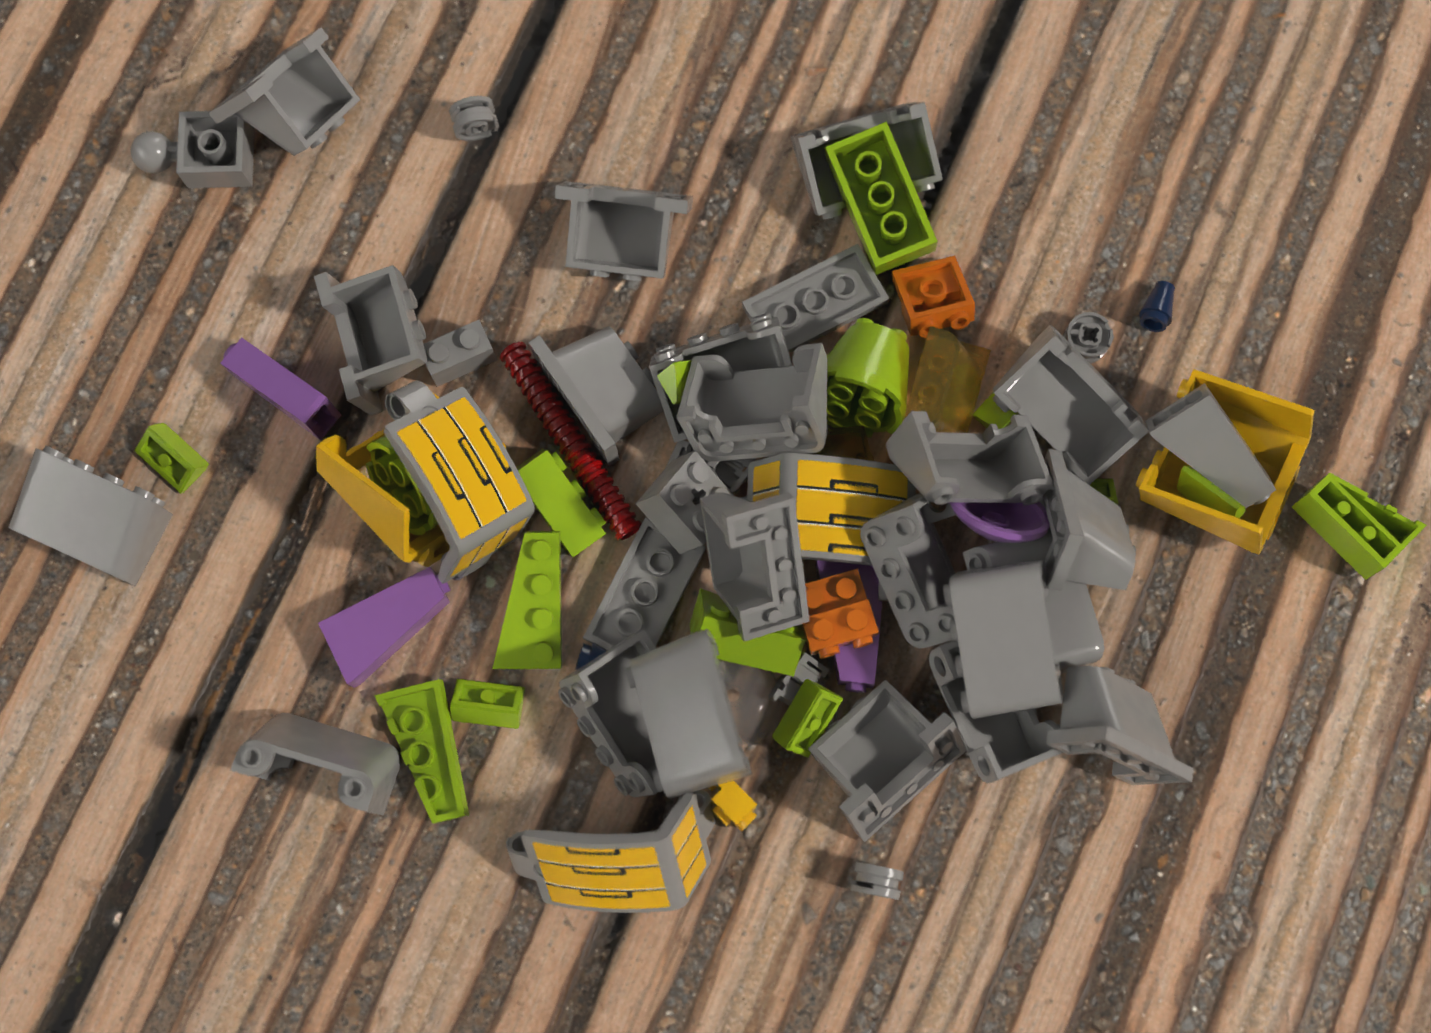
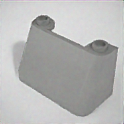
M925 102L900 104L790 136L815 215H822L823 219L833 218L841 215V209L846 207L845 200H843L827 163L825 147L886 121L917 193L935 188L934 182L943 180Z
M1049 325L1036 338L993 388L995 396L992 399L1004 412H1008L1011 409L1020 415H1028L1031 426L1055 450L1062 451L1066 469L1089 485L1149 432L1144 420L1131 404L1052 325Z
M822 343L799 346L793 353L792 361L794 366L733 372L728 361L719 355L693 357L676 417L693 450L701 458L708 461L771 457L782 453L810 454L822 450L827 436V354Z
M911 411L886 442L890 460L926 500L936 504L978 502L1032 505L1039 502L1043 495L1054 485L1028 415H1013L1010 418L1012 424L998 429L996 424H990L982 434L936 432L934 423L930 422L926 411Z
M1048 530L1045 536L1031 542H995L971 548L963 552L967 569L972 570L1043 560L1044 563L1052 544L1053 536L1051 530ZM1065 581L1061 591L1047 589L1048 595L1045 598L1049 630L1055 665H1059L1060 673H1066L1067 667L1086 666L1100 660L1104 654V641L1087 585Z
M708 629L690 634L630 659L631 666L625 668L630 687H636L656 761L658 770L652 772L655 786L658 792L664 791L668 798L753 775L748 757H745L741 746L743 743L735 724L721 673V664L715 657L719 655L714 636Z
M280 713L271 718L240 746L233 761L231 771L270 781L272 773L282 768L292 769L296 759L342 773L338 784V795L343 804L361 811L384 816L400 768L401 756L396 747L386 742L290 713Z

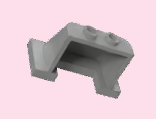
M322 27L283 50L209 112V115L218 124L236 114L295 156L308 147L313 149L327 139L325 132L327 130L332 132L345 122L342 116L357 104L360 98L320 46L329 38Z
M571 181L557 184L555 199L571 200L565 267L590 270V275L597 277H609L610 272L621 273L622 279L631 281H642V276L664 278L674 213L687 214L692 209L693 196Z
M394 265L343 283L338 282L327 272L314 276L321 305L335 316L348 365L339 369L347 401L369 415L382 412L383 409L378 391L427 363L426 351L422 341L426 339V333L421 321L417 320L414 309L418 307L415 295L411 289H408L404 277Z
M610 326L551 352L540 335L528 342L537 365L541 367L553 388L557 387L587 430L590 441L608 467L620 460L616 443L664 411L658 392L654 387L655 383L650 370L647 367L643 370L635 361L639 357L633 346L628 341L623 344Z
M1048 449L1044 460L1054 485L1039 501L1046 508L1053 536L1052 544L1043 563L1047 589L1061 591L1065 581L1126 590L1134 572L1136 549L1131 543L1129 525L1125 523L1121 507L1067 470L1062 451Z
M789 492L756 502H750L726 493H715L701 497L700 503L713 588L737 619L739 635L743 641L810 622L794 497Z
M1096 666L1067 667L1060 729L1048 730L1047 745L1068 755L1102 754L1116 761L1113 762L1112 776L1131 785L1192 782L1193 768L1175 759L1154 698L1150 692L1136 686V682L1117 676L1114 674L1115 671L1110 668Z
M887 680L883 681L868 696L859 699L853 705L850 712L841 720L833 722L827 728L826 733L808 748L817 762L849 797L839 808L855 833L864 842L967 751L955 722L945 712L934 722L930 723Z

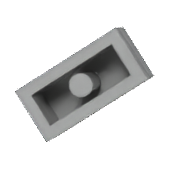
M480 320L424 343L427 363L425 364L437 387L497 361V357Z

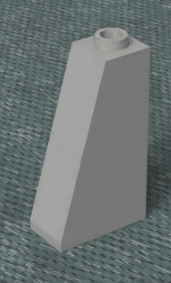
M1205 383L1145 421L1149 433L1156 441L1245 508L1253 504L1263 503L1270 497L1271 493L1276 491L1271 478Z

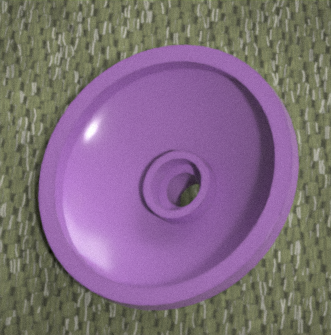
M949 502L956 516L964 524L988 540L1002 543H1026L1042 538L1050 528L1046 508L1040 502L1032 505H1024L1023 503Z

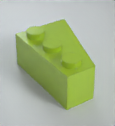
M541 449L516 467L533 500L534 506L552 531H560V543L571 557H575L606 534L602 528L606 524L605 520L595 507L589 510L582 500L587 496L575 479L569 482L562 472L567 467L556 451L550 455L548 450Z
M1328 473L1291 507L1366 580L1383 570L1427 525L1419 520L1411 521L1398 514L1397 508L1389 504L1384 506L1367 497L1369 493L1332 473Z
M700 588L689 623L690 634L708 629L714 636L719 655L715 656L717 659L793 677L806 640L802 625H797L743 641L739 635L737 619L720 596Z

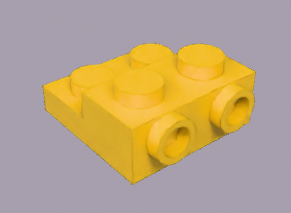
M734 780L708 787L711 792L716 787L720 790L712 798V803L715 805L712 811L726 827L732 822L742 832L756 818L757 815L753 810L757 807V803Z

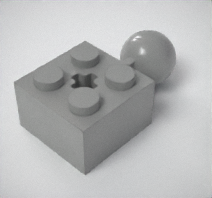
M211 111L179 112L178 142H170L161 133L147 131L134 139L131 145V157L135 165L147 173L163 172L172 162H177L176 173L188 188L252 187L255 128L236 114L217 124L209 115Z
M694 450L672 460L637 501L636 505L680 554L702 546L706 542L700 498L715 493L734 495Z

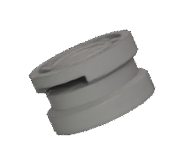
M471 96L455 102L450 107L449 113L452 122H454L453 129L456 138L464 141H476L491 136L492 129L494 131L498 130L499 124L496 115H494L495 109L492 99L485 96Z
M1084 312L1075 316L1063 335L1090 364L1099 361L1105 355L1114 338L1113 329L1110 328L1108 320L1094 312Z
M855 863L854 871L857 873L856 880L852 881L850 890L899 900L901 891L898 890V883L903 881V871L867 863Z

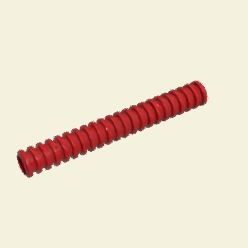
M515 342L507 346L501 352L500 360L506 362L505 368L511 371L510 375L513 379H517L515 383L518 387H522L521 393L527 396L526 400L529 404H533L532 410L538 412L537 417L540 421H544L543 427L549 429L548 434L551 438H555L554 444L560 446V453L566 455L564 459L567 463H571L570 468L572 472H577L576 478L583 481L581 485L583 489H588L587 495L594 498L592 502L594 506H599L598 512L601 515H605L603 519L606 523L611 524L609 529L611 532H616V540L622 541L637 533L642 524L641 521L635 520V512L629 511L631 506L629 503H624L625 497L623 494H618L620 490L618 486H613V478L607 477L608 471L607 469H602V461L596 460L597 454L595 451H590L592 448L591 444L585 443L586 437L584 434H579L581 432L580 427L574 426V418L569 417L570 412L568 409H563V401L558 400L559 395L557 392H552L554 389L552 384H547L548 378L546 375H542L541 367H536L537 361L531 358L530 350H525L526 344L524 342Z

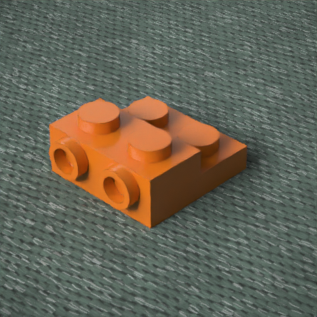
M956 256L892 271V281L901 301V312L910 336L919 334L923 338H928L935 335L939 329L952 327L954 330H961L967 327L971 321H975V302Z
M858 568L805 583L810 622L803 623L802 627L811 656L819 653L820 658H826L840 653L839 647L852 644L853 648L856 649L874 643L873 637L878 636L879 631Z

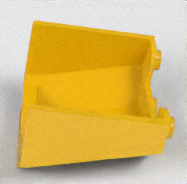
M1193 369L1189 380H1182L1176 397L1181 399L1205 383L1271 478L1276 491L1271 493L1270 497L1263 503L1253 504L1245 508L1246 512L1240 519L1190 501L1177 490L1181 469L1184 465L1187 466L1188 464L1164 447L1163 451L1157 450L1149 468L1143 467L1139 473L1136 487L1139 488L1140 500L1259 555L1266 540L1270 539L1298 476L1301 467L1299 466L1312 435L1315 411L1311 408Z
M384 429L376 432L361 444L350 448L347 452L346 441L339 435L325 438L316 445L317 472L403 562L410 563L415 561L422 566L430 567L450 550V546L439 524L423 535L409 533V509L370 480L366 463L371 461V453L366 447L369 443L386 436Z

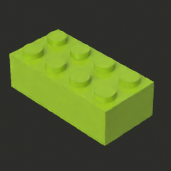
M887 121L825 147L827 163L843 200H845L848 213L876 275L936 251L937 238Z

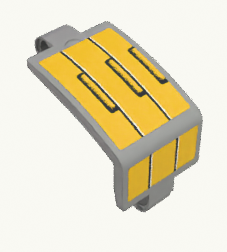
M413 381L386 396V409L395 421L386 425L384 434L421 491L450 546V550L442 555V564L438 574V579L444 584L451 579L461 580L485 565L492 554L514 542L526 526L535 509L533 500L514 462L492 425L464 387H460L437 399L423 382Z
M782 453L749 463L747 496L741 497V499L756 502L789 492L795 499L802 559L873 566L861 540V528L869 520L916 495V488L894 464L814 454Z
M698 790L691 793L687 792L683 796L680 795L678 803L671 809L658 831L631 834H585L525 830L514 834L511 838L508 837L506 848L515 872L520 876L536 880L542 900L547 904L598 912L640 913L673 911L681 909L688 903L711 863L706 839L716 821L712 811L710 795L703 790Z

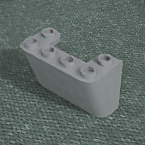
M770 313L761 314L751 318V324L739 327L738 323L730 324L720 328V334L707 337L706 333H702L688 338V344L676 347L675 343H671L656 349L657 353L651 358L649 369L674 443L688 439L676 418L680 404H672L657 375L674 362L692 360L695 356L704 355L721 356L728 361L733 372L793 366L778 317L771 318Z
M45 445L43 451L35 448L8 528L136 587L173 516L172 513L163 508L165 502L140 487L135 486L133 491L122 487L124 484L123 480L106 472L103 478L93 474L94 467L77 459L73 461L65 457V454Z
M921 493L866 522L861 528L860 536L904 637L914 647L927 648L952 640L950 620H954L952 606H947L944 585L950 583V577L955 574V571L933 523L956 514L949 502L946 503L944 511L936 510L932 506L931 501L926 500Z
M1043 560L958 571L952 575L950 583L944 585V595L947 606H952L954 620H950V633L952 641H958L960 655L955 657L958 677H964L966 691H961V703L964 713L970 712L971 718L975 719L1063 703L1064 692L1060 667L1055 665L1045 604L1048 591Z
M644 629L629 636L559 682L560 690H558L562 702L567 707L572 708L578 717L577 725L585 736L590 737L597 747L595 752L599 760L605 766H609L616 777L614 778V783L618 790L625 796L629 794L635 798L654 795L658 792L652 773L658 769L636 687H630L625 668L631 666L630 659L656 649Z
M951 641L940 645L930 652L929 663L972 764L982 781L992 783L1063 753L1046 744L1048 730L1060 729V725L1052 720L1039 723L1036 708L975 719L971 718L970 712L964 713L961 703V691H966L964 677H958L955 657L960 655L958 641Z

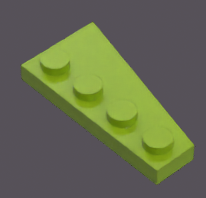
M526 531L523 536L493 669H561L560 531Z
M437 679L374 695L378 705L382 707L388 720L386 723L391 734L395 735L402 751L400 754L405 765L409 766L414 777V785L432 824L469 816L444 681Z

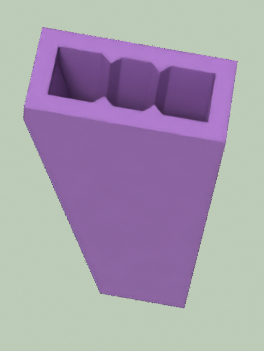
M242 337L225 351L221 364L229 373L320 441L340 418L341 414L325 395Z
M816 560L815 568L818 580L858 568L880 633L882 601L878 600L879 579L873 566ZM879 634L873 637L874 643L854 649L853 645L849 644L839 647L840 653L833 655L838 685H846L845 691L866 693V688H873L875 685Z
M431 567L318 623L348 685L353 688L361 685L450 603L446 595L447 592L451 591L448 582L442 584L438 579V574Z

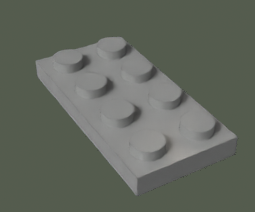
M856 244L743 301L742 307L750 322L751 318L765 313H770L771 318L778 317L788 351L791 353L799 346L809 344L882 307L889 302V297L860 246Z
M645 517L583 639L609 650L629 636L644 629L656 647L706 547L702 545L679 554L656 526Z

